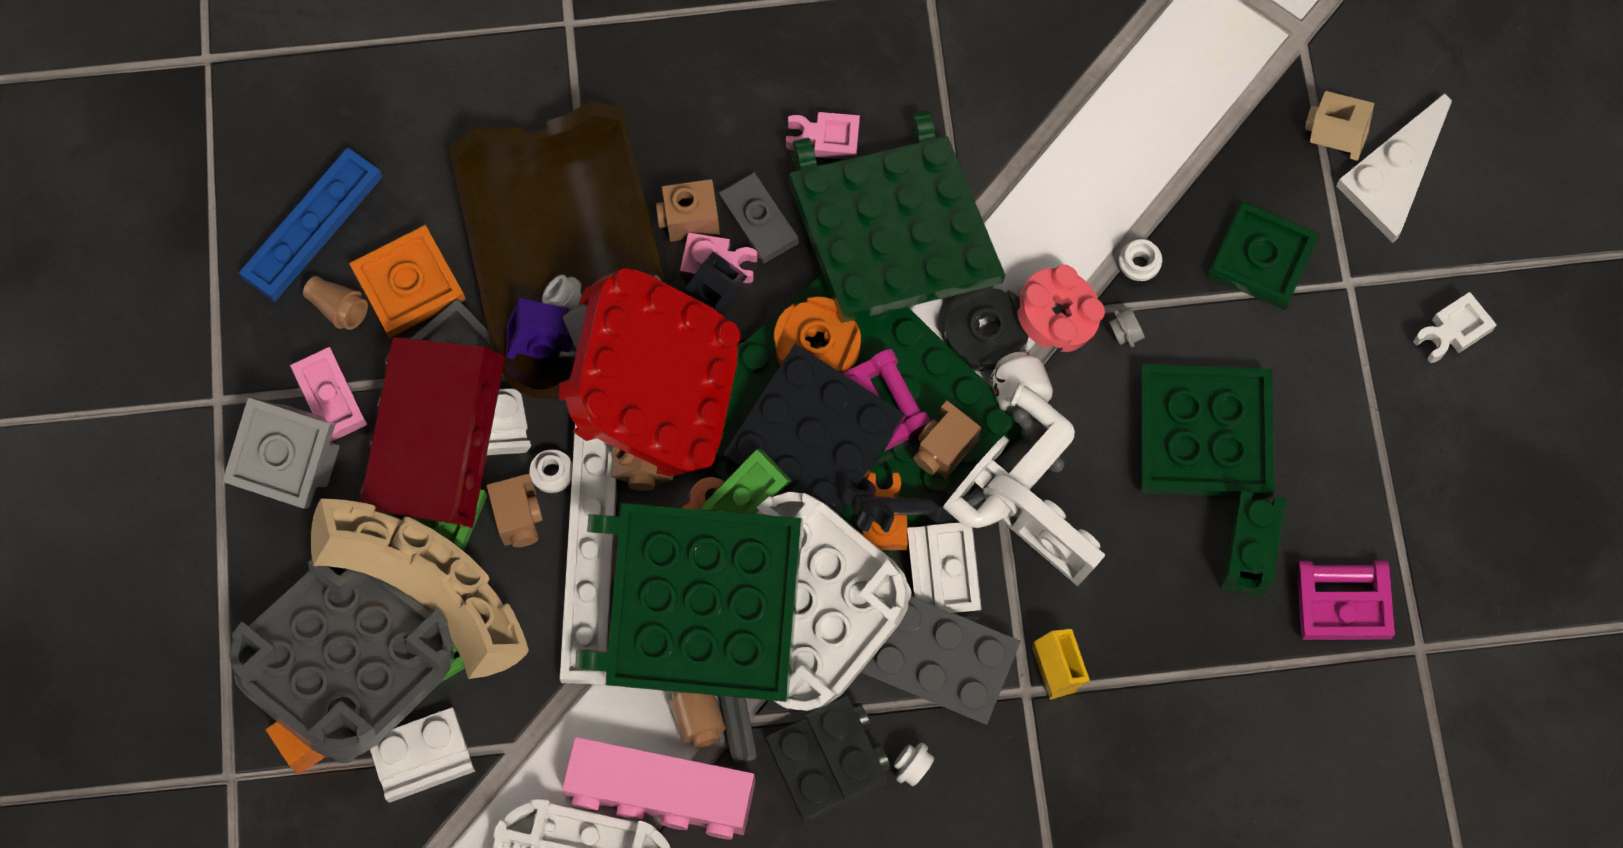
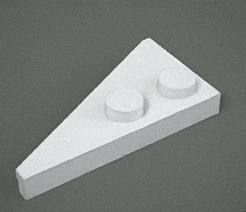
M1446 94L1442 95L1340 178L1336 185L1392 243L1397 240L1402 231L1452 100Z

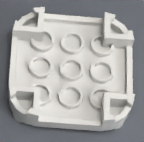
M787 492L774 497L769 496L756 507L759 509L756 514L804 518L789 698L787 702H774L787 709L815 711L832 703L844 693L899 626L908 610L911 588L906 581L905 574L897 564L826 503L806 493Z

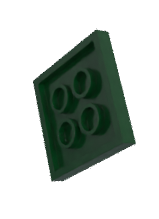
M1142 364L1140 369V493L1239 497L1243 490L1253 492L1252 498H1272L1275 494L1272 369Z

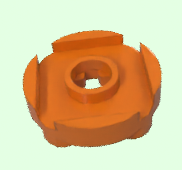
M812 297L807 298V302L800 303L795 307L793 304L785 309L775 326L774 346L777 362L781 365L793 345L797 344L840 373H844L853 367L860 352L861 334L857 323L854 320L841 323L835 302L830 298ZM817 331L823 332L824 341L828 344L825 347L820 346L819 349L810 347V342L805 340L807 335L814 337Z

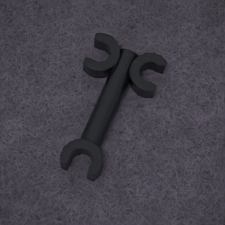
M844 479L839 491L840 500L852 507L855 514H859L857 525L864 532H869L872 522L879 524L884 532H889L895 518L894 515L927 516L941 524L953 523L954 517L943 508L948 498V493L945 491H931L928 498L874 497L876 487L871 481L864 480L861 489H857L849 479Z

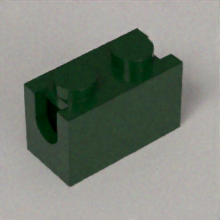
M1242 490L1233 507L1220 589L1265 597L1274 582L1286 499L1275 497L1272 503L1265 500L1255 502L1252 501L1253 492ZM1240 572L1259 574V576L1255 580L1240 577Z

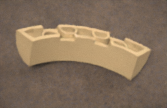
M320 499L313 516L311 529L313 566H331L365 573L410 595L432 613L438 609L448 622L451 640L463 661L468 679L486 677L502 672L517 664L529 652L523 631L508 603L502 604L497 594L488 584L489 576L453 542L412 518L404 517L403 520L387 514L376 512V507L371 504L338 499Z

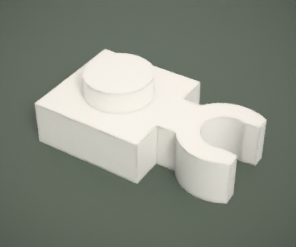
M1469 292L1438 312L1432 319L1437 327L1429 326L1423 328L1413 342L1417 346L1424 340L1433 341L1437 349L1429 355L1427 360L1430 363H1434L1444 356L1450 344L1460 353L1492 332L1496 327V323Z

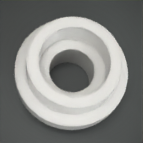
M1144 239L1133 240L1127 243L1121 250L1119 265L1122 272L1128 278L1135 281H1146L1155 277L1162 265V255L1157 246L1152 242ZM1142 257L1147 261V265L1144 267L1137 266L1133 263V259Z
M559 275L546 287L542 301L546 304L569 308L570 312L578 306L581 299V283L574 277L567 278L565 275Z
M554 449L545 450L539 453L531 462L530 476L533 484L539 490L547 493L562 491L572 481L573 464L570 458L562 451ZM549 464L559 466V471L553 476L543 473L544 468Z
M921 742L915 748L909 744L903 749L893 764L898 769L895 775V779L898 782L903 783L906 781L911 786H914L921 780L934 761V757L927 752L928 746Z

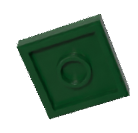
M1241 201L1207 277L1286 311L1320 234Z

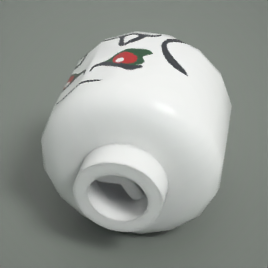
M1024 352L1011 353L1001 358L990 376V384L999 408L1007 411L1010 415H1012L1015 408L1019 407L1018 405L1010 406V401L1019 382H1023L1024 387L1035 392L1047 403L1052 397L1053 388L1043 363L1037 357L1027 355Z

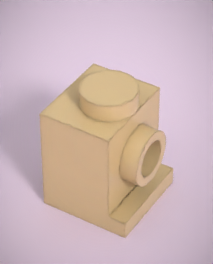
M1325 91L1319 107L1311 106L1307 117L1305 130L1312 131L1310 143L1350 152V159L1358 161L1369 134L1374 103Z

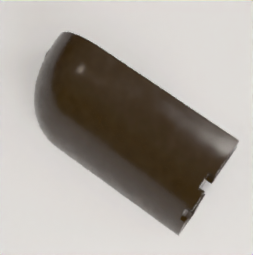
M589 101L567 115L546 121L548 129L525 134L524 127L509 129L472 128L448 147L492 350L505 356L502 375L507 382L519 393L531 398L559 399V384L570 380L577 350L573 343L570 352L561 351L556 361L537 359L522 354H517L515 359L506 358V324L519 298L543 303L542 297L546 287L559 275H565L567 278L574 277L580 281V293L582 295L585 288L592 286L601 277L624 268L645 272L650 276L658 275L661 281L665 283L623 107Z

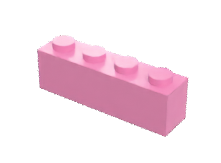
M575 737L562 791L567 799H572L571 806L578 809L597 812L599 805L617 809L616 815L622 818L643 821L644 815L662 818L661 825L669 828L687 830L688 825L692 824L706 827L705 833L707 835L730 840L733 838V833L740 835L745 833L755 787V776L753 773Z

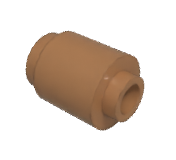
M670 691L673 699L669 703L683 743H693L695 749H700L720 741L719 734L726 729L715 695Z

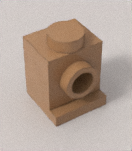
M946 401L941 406L940 422L933 419L919 435L918 440L921 442L919 451L913 457L914 461L924 471L931 475L937 472L944 479L951 474L978 443L981 427L949 401Z
M530 473L488 484L487 489L504 546L512 544L513 547H525L536 543L539 536L535 523L543 521Z

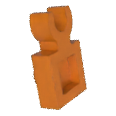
M875 473L869 474L868 480L876 487L874 497H898L901 489L899 473H893L892 486L887 490L877 487ZM894 515L895 518L889 532H884L879 524L872 522L869 532L862 530V535L880 550H907V515Z

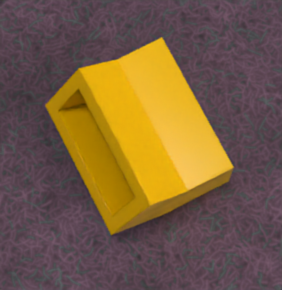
M1072 629L1051 631L1034 641L1032 650L1050 700L1075 693L1079 687L1090 682Z

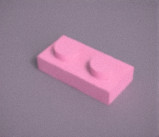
M330 347L290 365L312 413L325 417V421L335 424L330 442L367 425Z

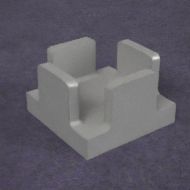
M248 397L222 482L303 509L310 508L316 488L328 485L338 454L339 445L330 443L335 424L325 421V417L288 405L272 404L257 398Z

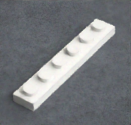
M576 434L574 435L560 681L561 683L605 684L606 671L575 669L577 650L582 651V649L608 652L614 534L587 532L588 514L616 515L617 479L611 477L613 446L597 438L585 441Z

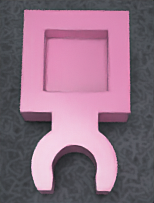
M818 112L817 123H811L801 115L789 116L788 128L799 129L803 133L798 137L786 136V148L795 151L793 141L809 137L813 146H815V157L844 160L856 158L860 115Z
M688 232L680 274L682 278L692 279L703 262L714 251L748 276L743 283H752L754 279L753 271L743 270L739 265L744 261L757 262L758 251L749 247L739 248L735 252L729 251L730 239Z

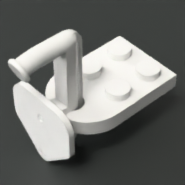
M1019 382L1010 401V406L1018 405L1048 430L1010 473H1007L995 462L1009 441L1008 438L1003 436L974 467L944 504L943 508L968 527L980 528L1002 520L1018 536L1078 586L1105 556L1099 550V542L1087 531L1082 529L1077 531L1064 520L1066 515L1055 503L1050 500L1043 502L1030 491L1033 485L1070 445L1075 431L1073 425L1035 392L1024 387L1023 382ZM975 484L979 485L982 489L984 488L983 495L986 500L978 510L962 498Z

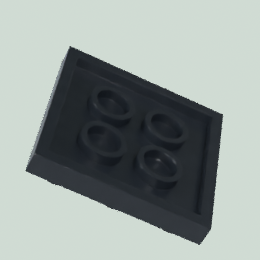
M794 344L723 455L741 466L757 449H762L792 480L781 491L782 494L787 492L806 493L826 503L842 517L848 508V505L839 498V491L844 479H849L857 489L861 488L863 481L866 480L907 415L797 344Z

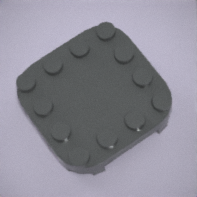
M311 559L308 561L309 572L249 626L243 622L239 624L232 634L233 642L229 658L235 683L245 696L313 751L325 757L333 758L336 762L349 763L358 755H362L376 746L442 682L454 662L452 640L448 622L438 609L433 613L430 612L410 595L373 576L345 568L313 566Z

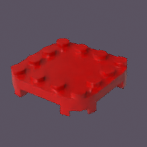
M624 268L601 277L592 286L585 288L579 301L587 306L572 374L570 380L559 384V400H566L569 415L577 426L573 432L585 441L597 438L657 466L656 474L670 477L710 467L715 460V455L721 442L737 366V344L740 341V331L737 325L731 321H726L725 317L712 307L645 272Z

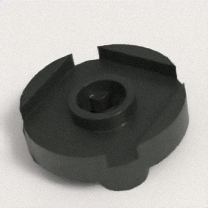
M994 286L959 294L952 301L950 309L946 314L944 328L946 343L974 371L994 370L1001 358L1011 353L1023 352L1027 347L1028 335L1023 330L1017 314V310L1020 308V298L1009 290L1006 293L1001 289H994ZM985 318L988 323L996 322L998 324V327L994 329V335L987 336L977 331L980 327V319Z

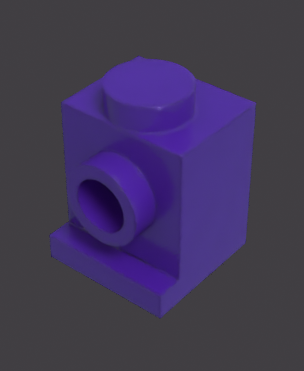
M519 298L506 324V358L515 359L517 354H522L537 359L556 361L561 351L570 352L573 340L563 320V316L569 312V308Z

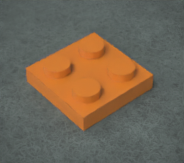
M426 225L349 263L389 339L441 313L457 299L460 302L466 300L464 293Z

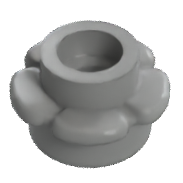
M1129 307L1121 312L1115 309L1114 313L1117 318L1109 323L1119 344L1129 342L1130 347H1135L1134 343L1144 339L1145 336L1132 308Z

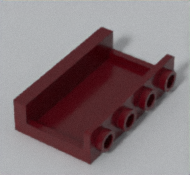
M393 337L391 349L385 361L386 375L383 390L377 402L378 416L374 436L369 443L370 457L366 478L360 489L361 503L374 505L376 512L387 515L445 522L457 527L473 529L505 361L504 355L483 346Z

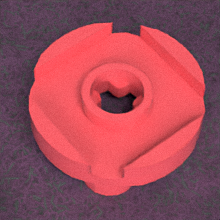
M1069 265L1039 270L1019 290L1020 308L1017 310L1018 320L1026 334L1038 345L1048 348L1050 345L1063 348L1060 352H1071L1081 348L1095 335L1099 323L1105 314L1104 306L1098 300L1092 287ZM1055 302L1064 307L1067 317L1063 313L1056 315L1053 312L1052 308L1055 306Z

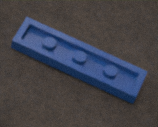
M347 148L239 272L241 278L273 302H276L382 179L381 171Z

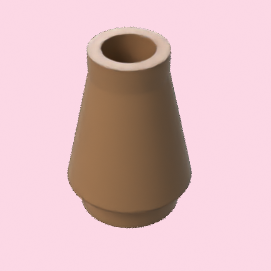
M319 276L309 279L303 289L304 298L311 301L338 329L346 328L347 330H352L366 316L368 303L363 299L359 291L326 281Z

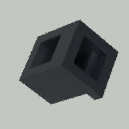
M713 251L703 262L683 290V293L703 302L721 314L748 276ZM706 285L718 294L709 293L706 289Z

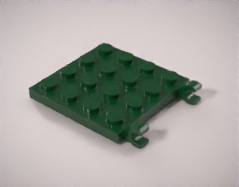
M928 110L913 113L911 116L915 125L909 126V131L915 144L817 166L814 147L809 137L793 141L796 152L791 153V158L797 171L789 173L788 183L827 287L837 307L841 323L1003 284L1005 278L1004 270L949 137L936 139L933 120Z
M621 503L620 517L588 514L587 532L618 535L608 652L582 649V651L577 650L575 669L606 671L605 685L787 702L789 698L804 518Z

